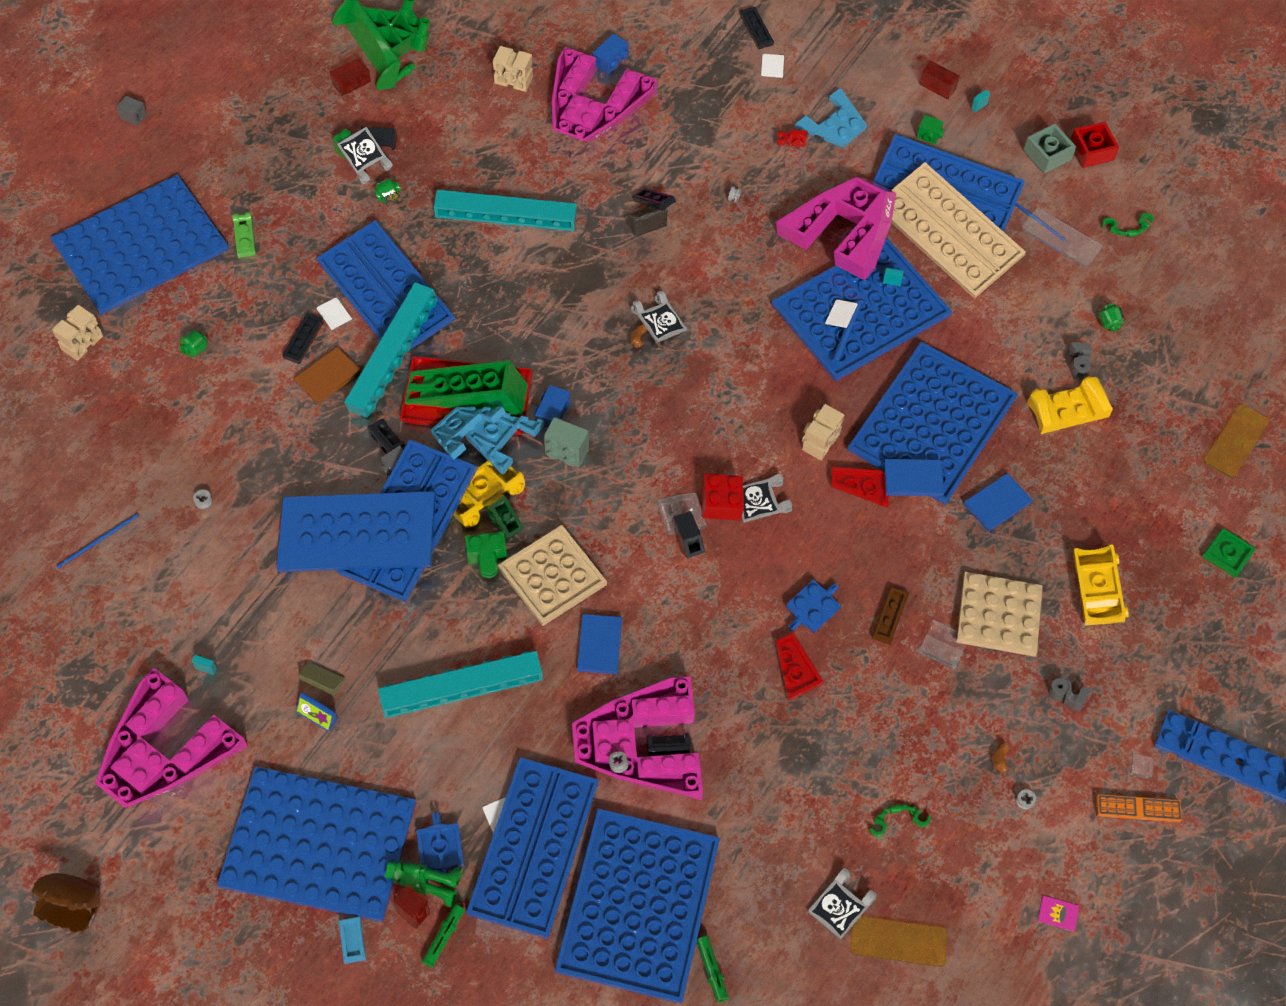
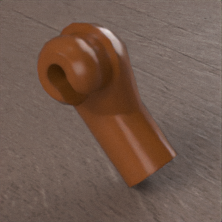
M641 324L630 334V342L635 348L643 345L641 336L648 331L644 324Z
M1001 743L991 757L994 768L1000 773H1005L1008 770L1004 756L1010 748L1005 743Z

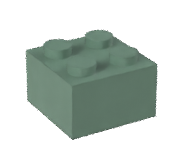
M1056 124L1029 136L1024 147L1026 154L1044 174L1071 161L1076 146Z
M554 417L544 435L545 454L552 459L564 461L569 466L580 468L589 451V431Z

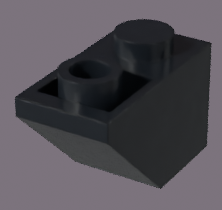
M688 511L672 516L681 553L686 558L706 553L701 533L692 512Z

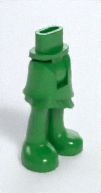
M389 861L385 878L392 879L393 883L413 890L418 894L423 893L426 897L428 893L443 899L446 906L452 908L457 895V889L455 888L459 885L463 868L456 867L450 873H443L429 869L423 863L403 862L402 864V861L398 863ZM428 879L446 884L454 888H445L430 884L428 882Z

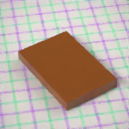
M336 347L296 376L294 382L319 405L360 375L361 370Z

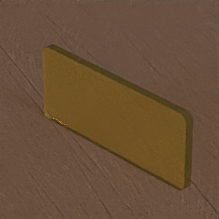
M1239 405L1204 459V463L1227 477L1234 478L1268 425L1269 419L1244 405Z
M860 917L853 925L851 953L853 955L943 967L946 964L947 930L945 928Z

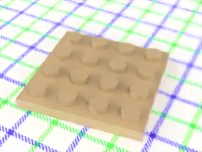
M563 525L498 565L500 572L542 626L607 585L606 579Z
M965 572L956 643L1036 657L1043 585Z

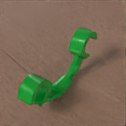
M1150 213L1142 214L1138 221V224L1141 226L1139 230L1120 231L1117 228L1118 222L1113 218H1105L1101 228L1103 229L1104 225L1110 224L1112 227L1109 233L1133 237L1146 231L1150 223L1144 219L1153 222L1154 216Z
M892 805L884 809L882 814L877 815L874 821L875 824L881 826L882 831L876 832L870 828L869 833L873 837L884 835L888 826L884 823V816L889 812L895 814L902 812V810L910 811L911 815L914 816L912 823H915L920 828L928 826L931 815L928 816L927 821L921 822L918 819L921 809L918 810L916 807L908 805Z

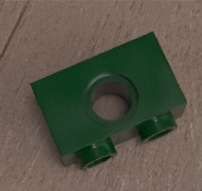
M497 493L482 503L497 530L504 532L506 538L509 539L524 528L505 495Z

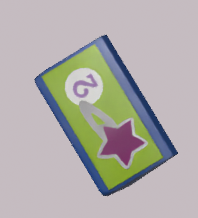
M305 693L300 694L296 709L297 713L326 731H330L337 722L335 711Z

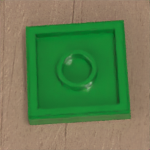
M1222 527L1202 558L1236 579L1256 548Z

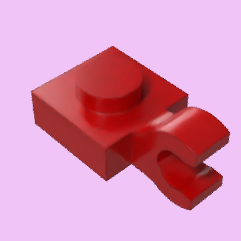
M790 130V133L779 131L777 138L782 139H777V145L783 146L789 143L788 146L806 147L807 131Z

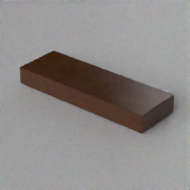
M890 586L872 639L891 645L909 592Z

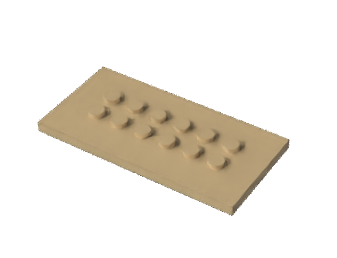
M926 162L892 189V191L896 192V199L891 223L974 299L1025 256L1026 251Z

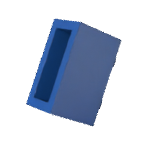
M613 33L592 53V56L596 58V67L607 74L615 70L619 63L629 56V43Z
M549 385L547 391H544L541 396L542 402L540 406L537 405L534 410L536 421L537 419L543 420L544 427L548 428L554 417L562 420L571 402L570 392Z

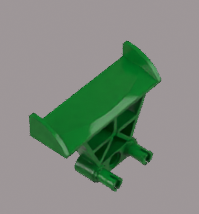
M346 0L333 17L332 24L334 26L346 25L380 75L376 85L378 91L395 88L401 65L399 57L412 49L418 52L426 50L429 39L428 29L431 21L426 17L418 19L412 10L415 0H404L403 7L399 9V12L363 7L358 0Z

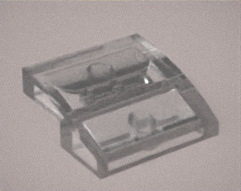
M696 493L670 496L657 501L667 535H677L672 516L688 511L692 512L699 530H704L707 526L705 519L702 518V510Z
M934 620L918 653L955 670L967 644L956 643L958 631Z

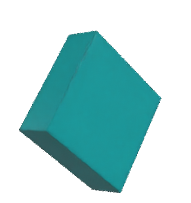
M984 90L974 97L971 107L974 112L987 105L990 92Z
M886 268L883 283L901 286L904 271Z
M194 655L192 663L195 669L212 675L215 674L217 668L213 660Z

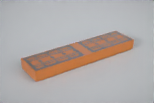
M1101 794L1096 796L1098 817L1179 823L1182 821L1181 800Z

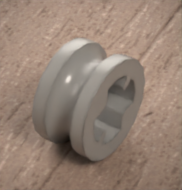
M732 186L728 201L734 200V203H737L741 194V188L736 189L735 186Z
M199 490L193 496L195 505L199 509H206L212 504L211 495L207 490ZM201 497H206V500L204 499V502H200L199 499H202Z
M614 752L610 755L609 764L613 772L621 773L628 768L629 763L625 753Z
M1029 789L1021 790L1016 796V803L1022 809H1030L1036 802L1035 794ZM1024 795H1026V798L1031 799L1028 804H1026V801L1021 800Z

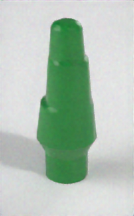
M413 63L405 66L398 73L396 82L412 73L415 69Z

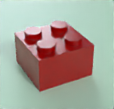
M1106 121L1075 128L1070 139L1076 146L1075 154L1083 168L1114 161L1119 150V145Z
M705 473L701 484L702 518L740 521L744 511L743 476Z

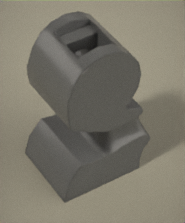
M1071 342L1069 346V355L1072 358L1076 357L1070 367V372L1076 379H1084L1089 372V360L1093 350L1090 347V343Z
M1056 678L1051 683L1049 695L1056 701L1063 700V705H1067L1072 711L1081 712L1091 688H1081L1079 694L1075 695L1072 693L1071 681L1064 678Z

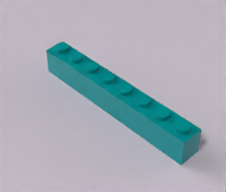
M437 190L434 213L437 218L574 231L577 218V204Z
M414 283L344 403L348 411L368 418L375 411L376 403L379 398L383 397L385 388L393 380L397 367L401 366L404 355L410 351L414 338L418 337L422 324L428 320L429 312L437 304L434 289Z
M525 651L513 657L505 656L496 661L487 660L480 665H466L462 669L455 671L446 670L442 674L425 675L417 680L408 679L396 685L387 684L379 688L378 692L384 717L389 718L542 681L543 675L537 651Z

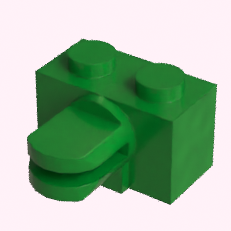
M504 532L465 536L468 564L478 563L480 574L483 577H494L498 572L497 561L507 560Z

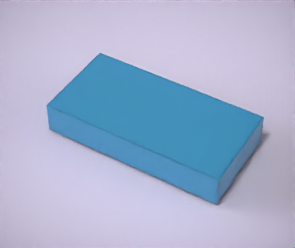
M361 917L339 920L344 964L366 960Z

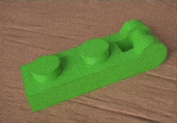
M245 212L242 215H238V213L233 214L238 258L256 256L251 212Z

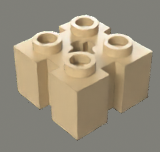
M500 46L493 59V68L496 70L494 73L495 84L506 87L509 84L514 89L526 92L533 78V68H531L532 54L522 51L515 53L511 48Z
M80 305L70 310L67 314V319L65 321L61 320L52 329L55 337L59 340L58 344L61 350L77 361L88 351L87 348L90 345H95L103 337L100 328L96 326L98 323L95 316Z
M826 404L821 410L818 409L813 416L815 420L806 425L803 431L805 435L802 439V450L821 461L829 451L830 446L839 437L842 429L841 424L844 420V414Z

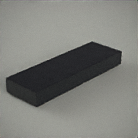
M756 7L740 10L739 15L758 50L773 46L774 40Z
M643 188L632 196L634 202L662 211L676 202L674 196L648 188Z
M307 313L282 355L283 359L300 364L321 329L324 318Z

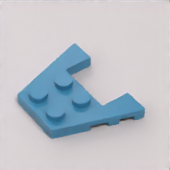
M839 88L830 95L829 101L840 109L820 125L805 115L795 124V128L797 130H806L812 136H821L825 141L844 148L866 130L867 124L843 90Z
M501 406L496 409L483 407L481 410H477L476 407H456L430 431L449 456L455 460L466 450L464 444L460 442L465 434L473 430L481 420L495 423L506 412Z
M505 413L495 423L481 420L473 430L466 434V439L501 474H504L513 464V458L499 452L518 429L535 437L544 427V421L541 419H537V421L528 420V417L525 416L520 418L510 416V413Z

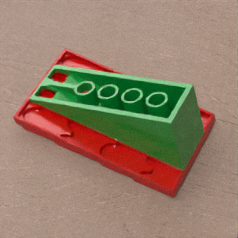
M413 356L400 420L408 424L436 426L456 407H476L477 410H481L483 407L496 409L501 406L506 413H510V416L526 417L533 371L528 368L515 367L510 360L472 363ZM518 429L513 435H523V431Z

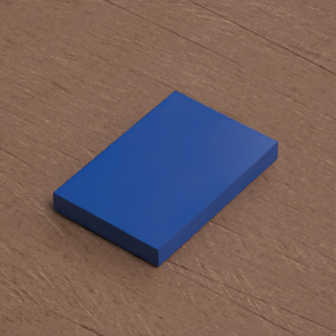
M884 460L886 495H944L942 460Z
M1007 473L966 500L964 506L990 532L1030 505L1033 500Z
M583 614L578 672L617 675L622 617Z

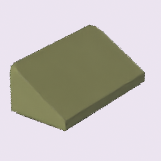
M310 662L298 674L301 681L333 696L337 694L345 678Z

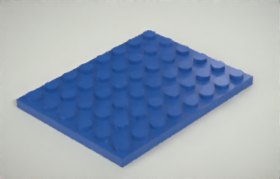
M178 175L50 237L52 243L100 315L229 250L228 244Z
M888 238L885 239L875 269L865 280L838 266H834L772 300L771 304L835 382L952 314V310ZM886 268L904 271L901 286L883 283ZM836 300L858 302L861 304L860 311L838 364L832 362L845 327L825 324Z
M921 342L852 440L847 451L881 470H884L885 459L942 460L944 495L930 497L947 505L1016 400L1018 393Z
M255 766L217 886L222 889L384 922L394 885L392 879L385 878L389 861L398 863L401 860L416 806V799Z
M598 809L555 973L682 1004L720 838Z

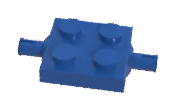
M813 579L787 603L786 608L795 618L788 625V628L794 631L801 624L807 627L813 634L817 632L842 607L832 597V594L839 589L838 585L832 583L830 587L824 589Z
M435 812L431 814L433 825L416 830L420 863L427 865L429 869L448 873L447 870L464 866L458 823L441 824L440 812H436L437 820Z

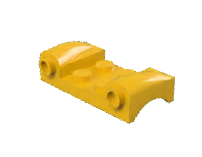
M1093 376L1084 378L1078 388L1049 395L1047 390L1036 389L1032 391L1027 402L1028 407L1033 410L1037 418L1040 434L1107 418L1113 410L1099 378Z
M489 461L485 462L477 468L478 470L453 516L466 528L474 527L479 522V510L484 508L483 502L497 493L503 494L508 491L511 495L520 494L524 490L525 481L523 474L514 470L511 466L504 474H501Z
M1108 545L1096 550L1074 548L1073 557L1078 576L1085 625L1125 622V618L1129 614L1128 607L1124 606L1117 567L1119 565L1118 553H1115L1114 545Z

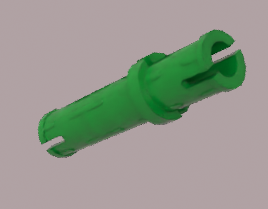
M453 904L445 921L442 920L440 930L421 961L424 965L433 969L452 933H455L457 930L456 926L465 912L462 907ZM453 918L454 920H453L451 926L449 927L447 933L444 934V932H445L446 928L448 927V925H449L451 919ZM442 938L443 940L441 941L438 949L436 950L435 954H433L434 949L436 948L438 942Z
M703 936L698 938L696 943L698 944L708 975L707 981L712 987L716 1003H722L729 1000L723 982L725 978L720 973L709 936Z

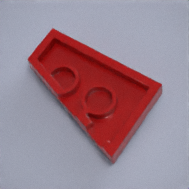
M832 467V488L888 508L889 495H886L884 470Z
M794 633L776 641L775 645L788 702L823 685V679Z

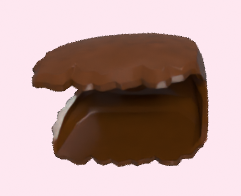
M52 873L42 876L34 883L31 891L39 899L36 901L33 915L40 922L47 921L49 925H53L55 928L69 929L74 934L89 929L99 910V894L95 885L73 875Z

